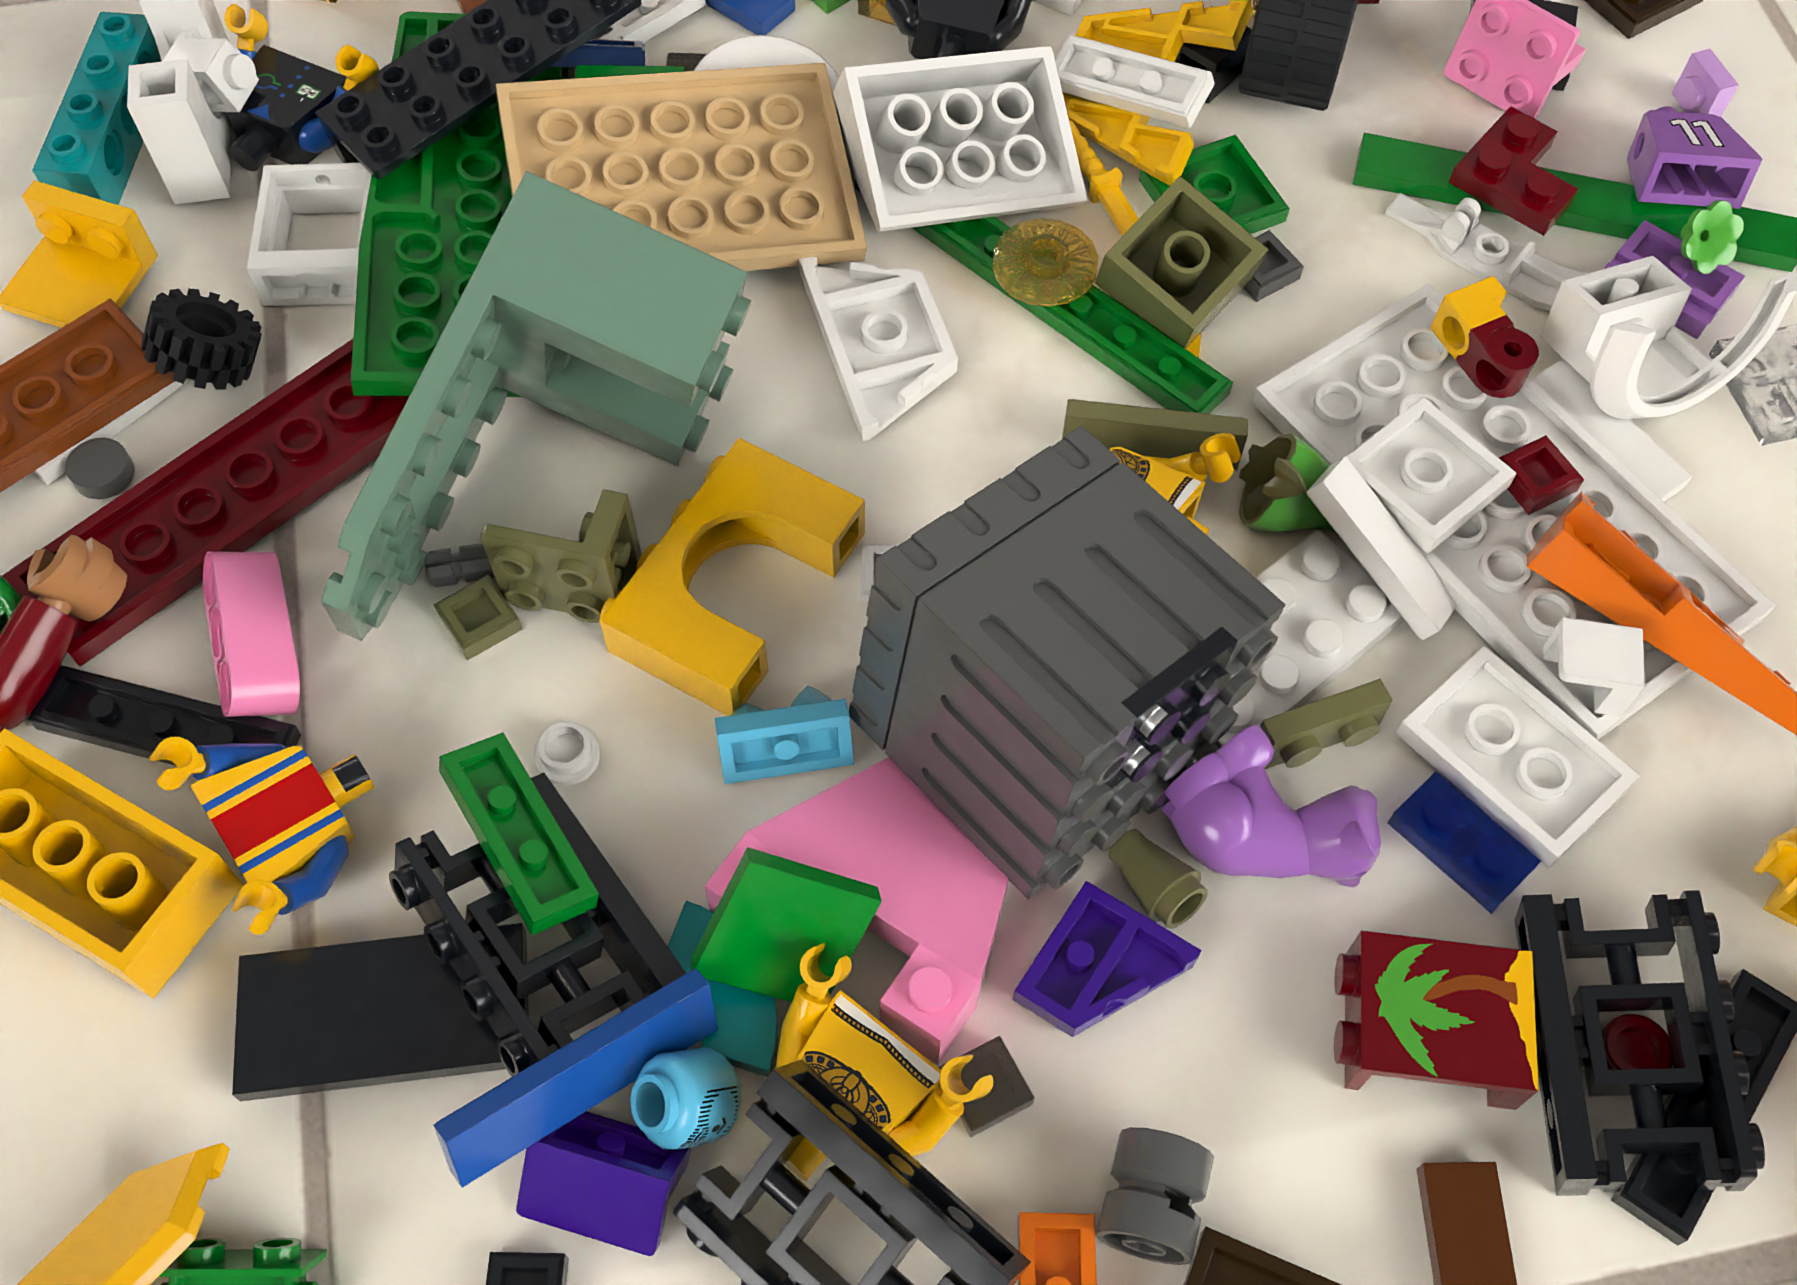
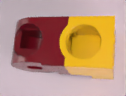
M1491 276L1445 295L1430 329L1479 390L1491 397L1507 398L1514 396L1522 388L1539 357V348L1530 335L1513 326L1514 323L1500 307L1507 292L1495 276Z

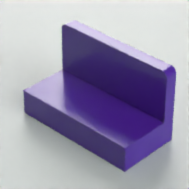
M586 1111L526 1148L516 1212L519 1216L646 1256H653L661 1242L669 1198L687 1169L691 1147L680 1150L662 1149L652 1143L639 1127Z

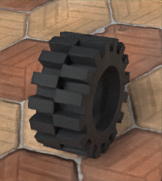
M179 288L171 289L169 295L162 292L156 296L155 301L152 300L141 343V350L145 351L144 357L148 363L157 362L155 370L163 375L170 371L174 372V381L184 384L186 378L195 381L194 387L201 389L206 388L207 382L212 383L216 390H225L227 383L235 388L242 384L243 379L247 381L251 375L262 333H260L261 325L259 321H253L254 315L248 309L238 311L239 303L231 299L226 303L219 301V294L210 292L209 297H203L200 295L199 289L189 288L187 295H184Z

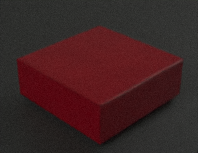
M1547 435L1499 457L1501 461L1517 473L1507 490L1528 515L1577 492L1584 481V478Z

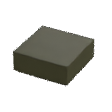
M489 574L433 604L438 617L467 660L523 630L518 616Z

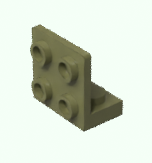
M605 489L601 492L594 513L587 512L582 520L579 542L492 524H485L480 534V539L500 592L506 600L524 610L537 611L542 607L566 612L572 617L588 623L600 622V614L604 603L608 597L615 599L618 592L623 590L636 573L637 563L642 555L628 494Z

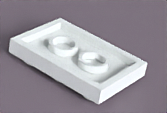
M1486 646L1480 649L1409 714L1396 731V734L1549 868L1641 776Z

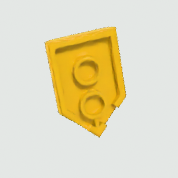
M224 1143L195 1150L130 1174L17 1285H150L195 1240L205 1216V1211L198 1206L208 1178L213 1180L220 1177L230 1149Z

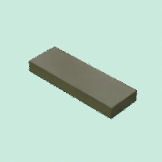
M1068 399L1062 439H1064L1067 434L1082 425L1108 449L1123 447L1143 456L1173 458L1192 452H1200V445L1210 436L1230 433L1235 437L1242 456L1248 437V419ZM1240 460L1237 463H1232L1236 471L1238 470Z

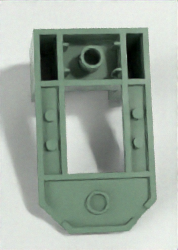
M526 171L344 522L337 547L350 552L344 576L336 572L329 576L321 600L337 631L362 641L373 627H380L403 583L410 586L415 583L421 573L427 552L421 550L431 528L436 531L442 529L453 507L454 497L448 494L457 476L460 475L466 478L475 465L481 448V444L475 442L484 422L493 425L502 411L507 391L501 388L516 393L676 466L679 465L686 449L696 453L710 422L709 419L701 415L709 398L720 402L734 370L725 365L730 344L723 342L722 339L725 332L735 337L738 335L750 308L752 300L742 296L748 272Z

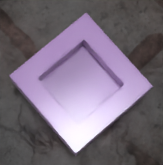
M1706 49L1691 54L1672 94L1679 105L1688 113L1714 114L1721 117L1739 84L1713 51Z

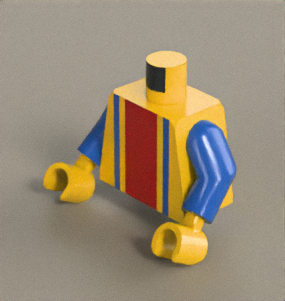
M169 737L164 739L149 757L150 761L155 762L158 760L172 761L178 767L163 771L157 779L158 785L164 790L179 788L190 774L199 780L190 786L247 881L241 888L232 906V911L237 912L245 906L259 908L261 912L254 917L249 927V930L256 935L267 932L277 914H288L324 897L328 893L349 856L348 845L355 838L340 808L375 788L356 754L318 774L301 745L287 748L281 743H226L198 745L195 747L187 739Z

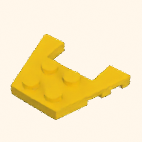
M1229 0L1230 5L1204 8L1203 1L1183 3L1180 11L1152 14L1151 8L1087 15L1083 17L1075 36L1175 62L1183 43L1236 51L1252 15L1253 8L1251 0ZM1063 93L1068 119L1074 122L1081 135L1169 186L1182 175L1194 147L1191 133L1147 125L1150 117Z

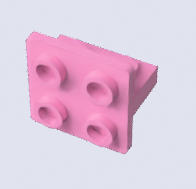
M1476 0L1445 66L1444 75L1504 111L1512 106L1536 119L1552 87L1577 67L1586 49L1576 44L1580 35L1578 28L1528 0Z

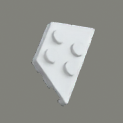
M817 257L799 259L800 276L861 440H870L957 372L958 356L922 271L897 267L881 269L873 264L851 262L848 271L817 267Z

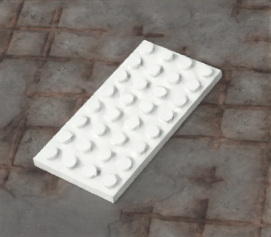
M1426 284L1256 387L1252 403L1283 435L1292 433L1312 446L1329 466L1344 456H1348L1422 397L1430 401L1498 458L1547 435L1584 478L1577 492L1528 515L1506 489L1430 553L1427 554L1416 544L1415 546L1432 566L1457 604L1455 610L1518 674L1597 740L1693 670L1643 640L1645 687L1623 715L1619 717L1594 713V686L1562 681L1559 677V662L1543 659V646L1562 617L1619 625L1526 567L1528 553L1581 491L1596 503L1593 507L1617 529L1620 531L1625 530L1638 542L1636 544L1666 571L1672 573L1739 636L1766 618L1776 606L1529 376L1520 391L1512 397H1491L1479 390L1430 329L1444 298L1430 284Z

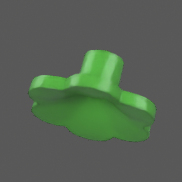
M1715 200L1707 209H1697L1691 214L1688 223L1681 230V253L1685 259L1692 260V265L1696 272L1709 274L1718 264L1727 265L1734 259L1737 252L1736 240L1743 231L1744 223L1739 215L1732 214L1731 204L1724 200Z

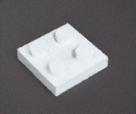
M1425 397L1419 399L1346 456L1407 536L1427 554L1509 488L1517 474Z

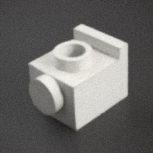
M191 30L181 31L163 60L188 59L211 112H240L259 81L253 61L247 55L242 54L226 38H196Z

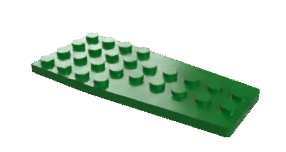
M414 11L401 14L392 62L466 14ZM549 66L527 82L569 79L568 68ZM495 102L383 178L376 179L371 175L358 254L351 369L353 396L411 395L512 199L498 102ZM501 388L502 390L507 391V397H522L507 389Z

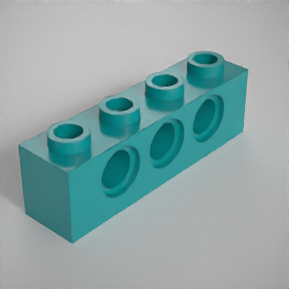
M119 12L99 13L32 169L39 182L119 205L144 142L127 108L129 65L162 62L158 46L145 15Z

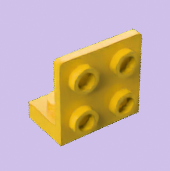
M34 180L21 197L35 218L36 227L44 237L1 292V308L5 311L60 328L110 298L121 309L158 257L135 210Z

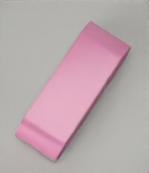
M207 552L203 564V593L220 704L224 716L295 714L300 695L299 671L281 570L276 553Z

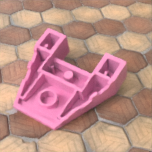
M888 757L747 831L707 882L705 891L710 911L714 913L747 847L877 886L882 902L867 929L910 956L880 1000V1022L924 1057L939 1065L976 1009L1009 878Z

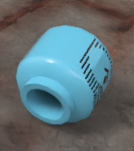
M693 1048L660 1053L644 1064L636 1079L630 1098L631 1112L640 1130L644 1132L652 1143L662 1149L680 1150L715 1143L730 1133L738 1119L741 1106L740 1083L735 1069L726 1057L712 1048Z

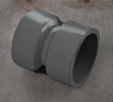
M1136 1127L1122 1129L1119 1134L1110 1173L1119 1183V1188L1109 1190L1105 1195L1096 1237L1116 1250L1142 1259L1173 1265L1190 1264L1193 1261L1201 1218L1192 1209V1204L1201 1202L1206 1197L1214 1160L1211 1151L1190 1139L1161 1130Z

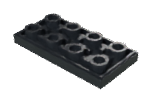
M523 924L498 926L522 964H526L527 940ZM424 934L239 956L232 1095L240 1102L503 1070L506 1068L497 1051L496 1041L499 1038L486 1018L482 1021H477L470 1014L460 993L459 984L462 982L450 962L441 965L434 958ZM527 996L518 1002L529 1017Z

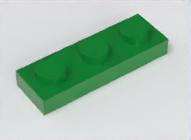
M504 732L439 756V772L531 935H535L597 907L599 896L597 889Z

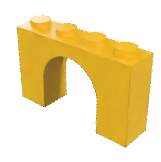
M738 438L725 456L719 455L711 463L706 473L704 484L692 500L685 499L681 502L673 515L671 527L659 543H653L644 550L637 563L636 573L623 590L618 592L615 599L608 597L604 603L599 621L607 651L721 713L730 716L736 709L748 701L769 671L765 640L702 607L688 591L693 576L700 566L714 554L738 545L757 544L778 549L834 578L865 534V500Z

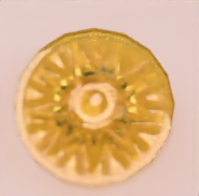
M1038 218L1020 222L1002 234L994 247L992 269L998 284L1010 296L1030 305L1052 307L1071 303L1087 293L1096 279L1098 254L1092 240L1079 228L1061 220Z

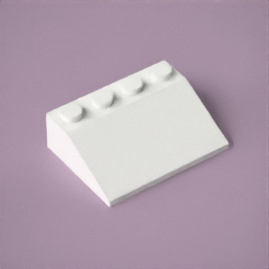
M1052 46L844 67L832 92L849 166L878 232L1080 206L1088 201Z

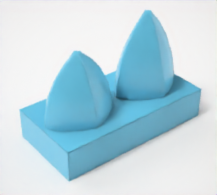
M809 685L797 695L790 707L764 711L757 706L744 703L730 716L715 718L724 784L854 765L850 717L846 699L831 700L827 695Z

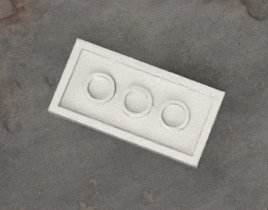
M1319 529L1256 577L1257 580L1286 605L1279 619L1273 623L1270 629L1278 636V640L1267 656L1251 668L1258 679L1248 694L1233 706V710L1239 716L1228 732L1216 741L1215 745L1219 749L1247 727L1256 724L1260 726L1264 719L1303 706L1404 622V618L1372 577Z

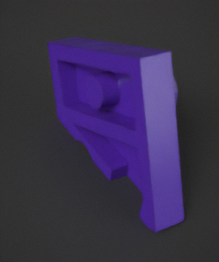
M1085 881L1014 990L1012 1000L1069 1036L1074 1037L1193 968L1202 950L1090 882Z

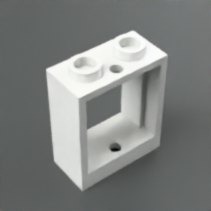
M361 163L264 165L246 267L263 307L356 304L359 243L371 181V174ZM319 175H324V176H327L328 178H327V179L320 178ZM361 212L357 248L286 250L292 214Z

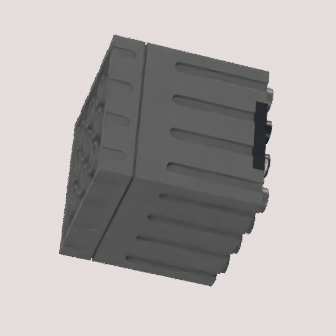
M1081 425L1052 447L1049 446L1016 467L1013 472L1004 478L994 481L965 500L956 509L946 512L912 534L908 540L898 546L895 545L876 558L874 568L876 576L874 585L871 586L866 612L868 620L867 625L863 629L859 651L861 658L860 664L856 668L852 690L854 697L850 703L849 717L882 750L886 749L885 754L1029 900L1042 890L1047 883L1054 890L1062 887L1081 868L1084 862L1081 857L1093 849L1094 845L1101 851H1105L1113 846L1128 830L1131 824L1129 819L1138 813L1141 807L1148 814L1155 812L1168 800L1164 793L1174 780L1200 759L1219 750L1215 745L1216 741L1228 732L1239 716L1233 710V706L1248 694L1258 679L1251 668L1267 656L1278 640V636L1270 629L1273 623L1279 619L1286 604L1124 462L1120 463V459Z

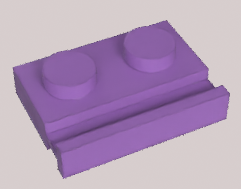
M1644 220L1620 248L1615 258L1604 269L1654 256L1692 288L1675 327L1698 339L1707 325L1712 322L1735 293L1745 275L1727 265L1719 264L1709 274L1696 272L1693 268L1692 260L1685 259L1681 253L1682 241Z

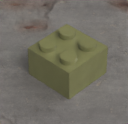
M1179 176L1105 254L1095 284L1114 300L1186 349L1253 278L1269 249L1184 178Z

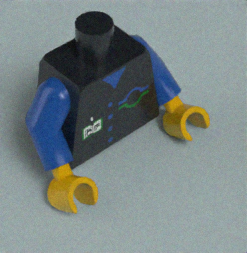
M231 4L226 9L224 15L225 24L231 32L238 35L236 48L253 61L259 81L240 112H226L238 138L230 146V154L240 166L252 172L257 171L269 156L290 165L309 164L320 153L333 147L315 112L378 72V64L374 59L366 54H361L359 50L351 45L343 46L336 55L335 65L341 74L263 45L258 52L254 51V43L266 37L268 23L260 12L251 8L249 21L244 26L246 21L244 9L236 4Z

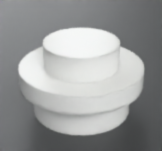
M561 721L547 727L537 740L534 748V761L539 773L544 772L551 783L562 786L574 785L586 780L598 767L601 757L600 746L595 734L584 725L572 721Z

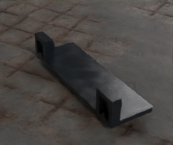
M487 0L392 63L384 66L352 89L341 94L335 100L316 111L315 114L330 139L338 158L343 163H361L376 179H381L497 102L496 84L527 82L640 7L642 2L641 0Z

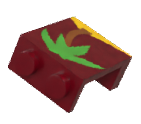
M1361 930L1346 953H1339L1335 966L1334 986L1336 995L1345 996V1021L1339 1020L1336 1026L1334 1059L1336 1064L1345 1065V1089L1359 1090L1371 1075L1487 1089L1488 1107L1517 1110L1539 1091L1532 951Z

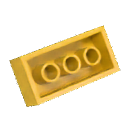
M4 728L0 732V905L154 999L244 884L218 853Z

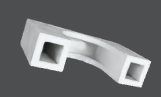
M138 0L154 35L162 61L182 30H191L196 38H226L229 42L213 0ZM188 59L129 65L127 108L174 204L231 198L230 119L226 112H211Z

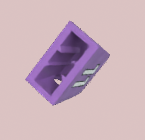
M1669 106L1649 110L1643 115L1627 157L1630 175L1639 202L1709 206L1715 200H1724L1729 202L1732 208L1735 209L1741 208L1763 160L1722 117L1714 114L1677 112L1676 109Z

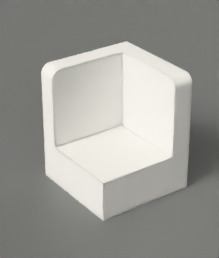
M1562 617L1543 646V659L1559 662V677L1562 681L1594 686V713L1621 717L1645 687L1643 629Z

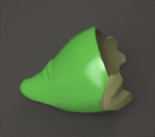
M1292 433L1278 436L1264 447L1252 444L1248 451L1249 462L1240 470L1239 478L1246 483L1239 510L1242 523L1251 530L1268 533L1295 531L1306 528L1309 530L1315 528L1326 529L1336 532L1306 493L1329 467L1324 458L1312 446Z

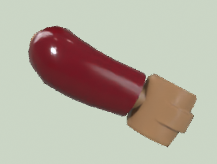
M71 534L60 545L56 555L47 549L35 550L28 569L27 584L28 590L39 597L36 600L28 596H22L0 633V732L4 728L11 730L17 727L34 710L50 687L79 626V623L68 615L70 614L75 618L89 622L101 618L113 608L126 587L128 575L113 561L112 550L92 537L85 541Z

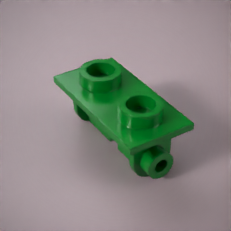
M200 1238L195 1239L158 1277H169V1282H163L161 1285H318L316 1281H307V1273L327 1257V1249H301V1240L272 1238L256 1242L253 1245V1249L225 1250L226 1241L223 1239Z

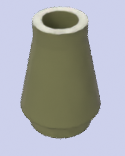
M1138 829L1127 831L1111 847L1109 858L1119 867L1145 912L1154 922L1162 921L1167 928H1176L1189 920L1205 902L1208 890L1200 883L1201 873L1148 840Z

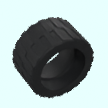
M1259 0L1240 78V93L1319 111L1326 110L1334 90L1358 0Z

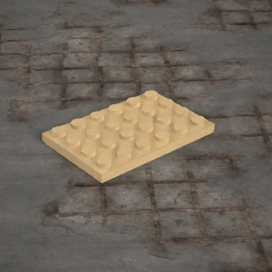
M826 63L496 84L497 102L512 197L525 172L528 171L743 271L799 266V259L807 257H817V265L865 260L867 244Z

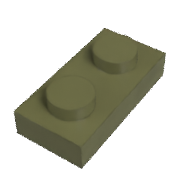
M1377 679L1264 719L1260 727L1268 736L1275 750L1272 760L1264 769L1285 763L1288 768L1297 767L1311 761L1320 754L1322 749L1343 742L1346 747H1352L1375 736L1379 732V725L1393 701L1382 680Z

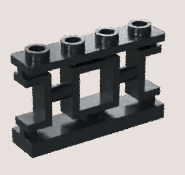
M544 772L532 777L531 780L599 893L596 908L561 923L572 940L524 965L522 964L496 925L519 912L480 843L450 856L434 830L422 835L421 842L418 845H415L412 839L407 837L395 843V867L389 873V881L398 902L405 910L415 908L425 923L424 936L434 958L441 965L450 962L462 982L459 984L460 993L468 1011L477 1021H482L486 1018L499 1038L496 1041L497 1051L504 1067L512 1077L572 1042L573 1039L569 1034L618 1007L621 1012L686 974ZM481 877L491 893L468 904L464 920L447 892ZM604 947L621 974L591 990L578 969L600 958L602 948ZM552 983L565 1004L541 1016L537 1031L518 1001Z
M1699 890L1683 891L1679 899H1668L1667 894L1652 895L1645 908L1648 929L1584 931L1579 898H1565L1562 904H1553L1552 894L1522 896L1515 917V927L1519 950L1532 951L1538 1078L1556 1196L1587 1195L1591 1189H1604V1192H1620L1627 1183L1623 1154L1691 1153L1697 1190H1714L1716 1187H1725L1726 1191H1744L1757 1178V1170L1764 1167L1765 1149L1762 1134L1756 1123L1747 1122L1742 1095H1747L1749 1091V1071L1746 1058L1741 1050L1732 1049L1727 1025L1734 1020L1733 994L1727 980H1718L1713 956L1717 955L1720 949L1718 922L1713 912H1704ZM1558 931H1562L1566 959L1607 958L1611 985L1579 986L1573 997L1575 1016L1571 1015ZM1675 942H1677L1684 982L1642 984L1637 956L1668 955ZM1664 1010L1674 1068L1608 1070L1598 1012ZM1580 1067H1584L1589 1097L1631 1096L1636 1128L1602 1129L1596 1139L1599 1161H1595ZM1704 1082L1713 1127L1668 1128L1662 1095L1695 1094Z
M802 1059L774 1068L756 1092L761 1099L754 1102L745 1114L773 1140L742 1183L720 1165L702 1173L694 1184L696 1189L693 1193L682 1198L673 1210V1214L687 1227V1235L693 1244L706 1254L719 1257L741 1278V1285H850L803 1241L834 1197L839 1199L887 1243L886 1247L857 1285H914L896 1268L918 1239L951 1268L937 1285H1014L1031 1263L1028 1258ZM804 1137L835 1164L825 1170L811 1190L784 1166ZM765 1191L792 1215L773 1243L743 1216L753 1209Z

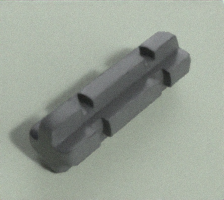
M482 543L460 546V553L452 554L451 548L429 551L425 558L426 575L431 586L434 587L457 584L458 577H465V582L477 581L488 574L491 578H495Z

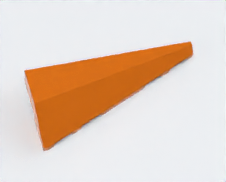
M1581 491L1528 553L1526 567L1617 624L1643 629V640L1797 736V692L1790 687L1791 683L1777 670L1773 672L1743 646L1745 642L1743 638L1672 573L1666 571L1636 545L1638 542L1625 530L1620 531L1595 510L1593 507L1596 503Z

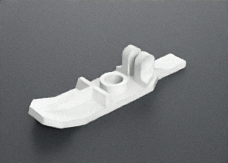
M1400 193L1385 212V215L1426 236L1442 258L1483 280L1495 276L1507 293L1536 308L1550 311L1562 281L1587 274L1559 266L1535 253V243L1532 241L1526 247H1523L1480 224L1478 217L1481 207L1472 198H1464L1457 205L1454 212L1428 208ZM1485 249L1491 250V251H1493V252H1495V253H1490V252L1486 251Z

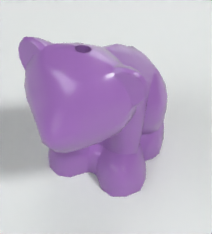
M1257 724L1247 727L1238 733L1217 752L1200 759L1174 780L1164 793L1170 801L1161 809L1174 825L1182 845L1197 862L1213 872L1229 876L1271 878L1313 875L1334 879L1339 885L1356 887L1360 883V878L1372 868L1380 854L1381 837L1377 819V798L1370 791L1351 785L1329 793L1297 810L1293 809L1280 798L1271 785L1264 769L1272 760L1275 750L1268 736Z

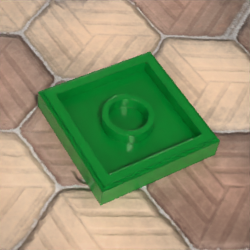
M1236 135L1192 150L1181 177L1248 233L1253 234L1286 222L1290 208ZM1140 171L1139 181L1153 202H1155L1170 186L1145 171Z
M747 847L690 959L691 971L696 968L705 979L792 1002L799 985L805 983L800 973V962L807 950L825 943L824 950L819 955L818 965L821 972L830 977L833 976L835 966L841 957L845 955L849 958L852 957L882 902L879 889L874 885ZM836 985L828 989V992L830 994L832 993Z

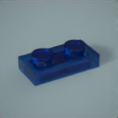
M1436 771L1393 812L1387 822L1491 914L1541 863V860Z

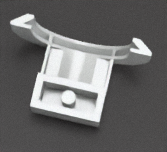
M1654 256L1563 280L1540 337L1590 383L1594 402L1608 415L1622 419H1635L1674 414L1695 405L1716 392L1735 377L1757 355L1778 327L1797 291V271L1770 279L1748 322L1733 341L1714 359L1709 357L1675 327L1692 288Z

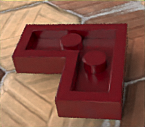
M1512 106L1505 111L1458 162L1449 180L1450 184L1543 236L1569 208L1578 191V188L1535 165L1551 148L1558 131Z

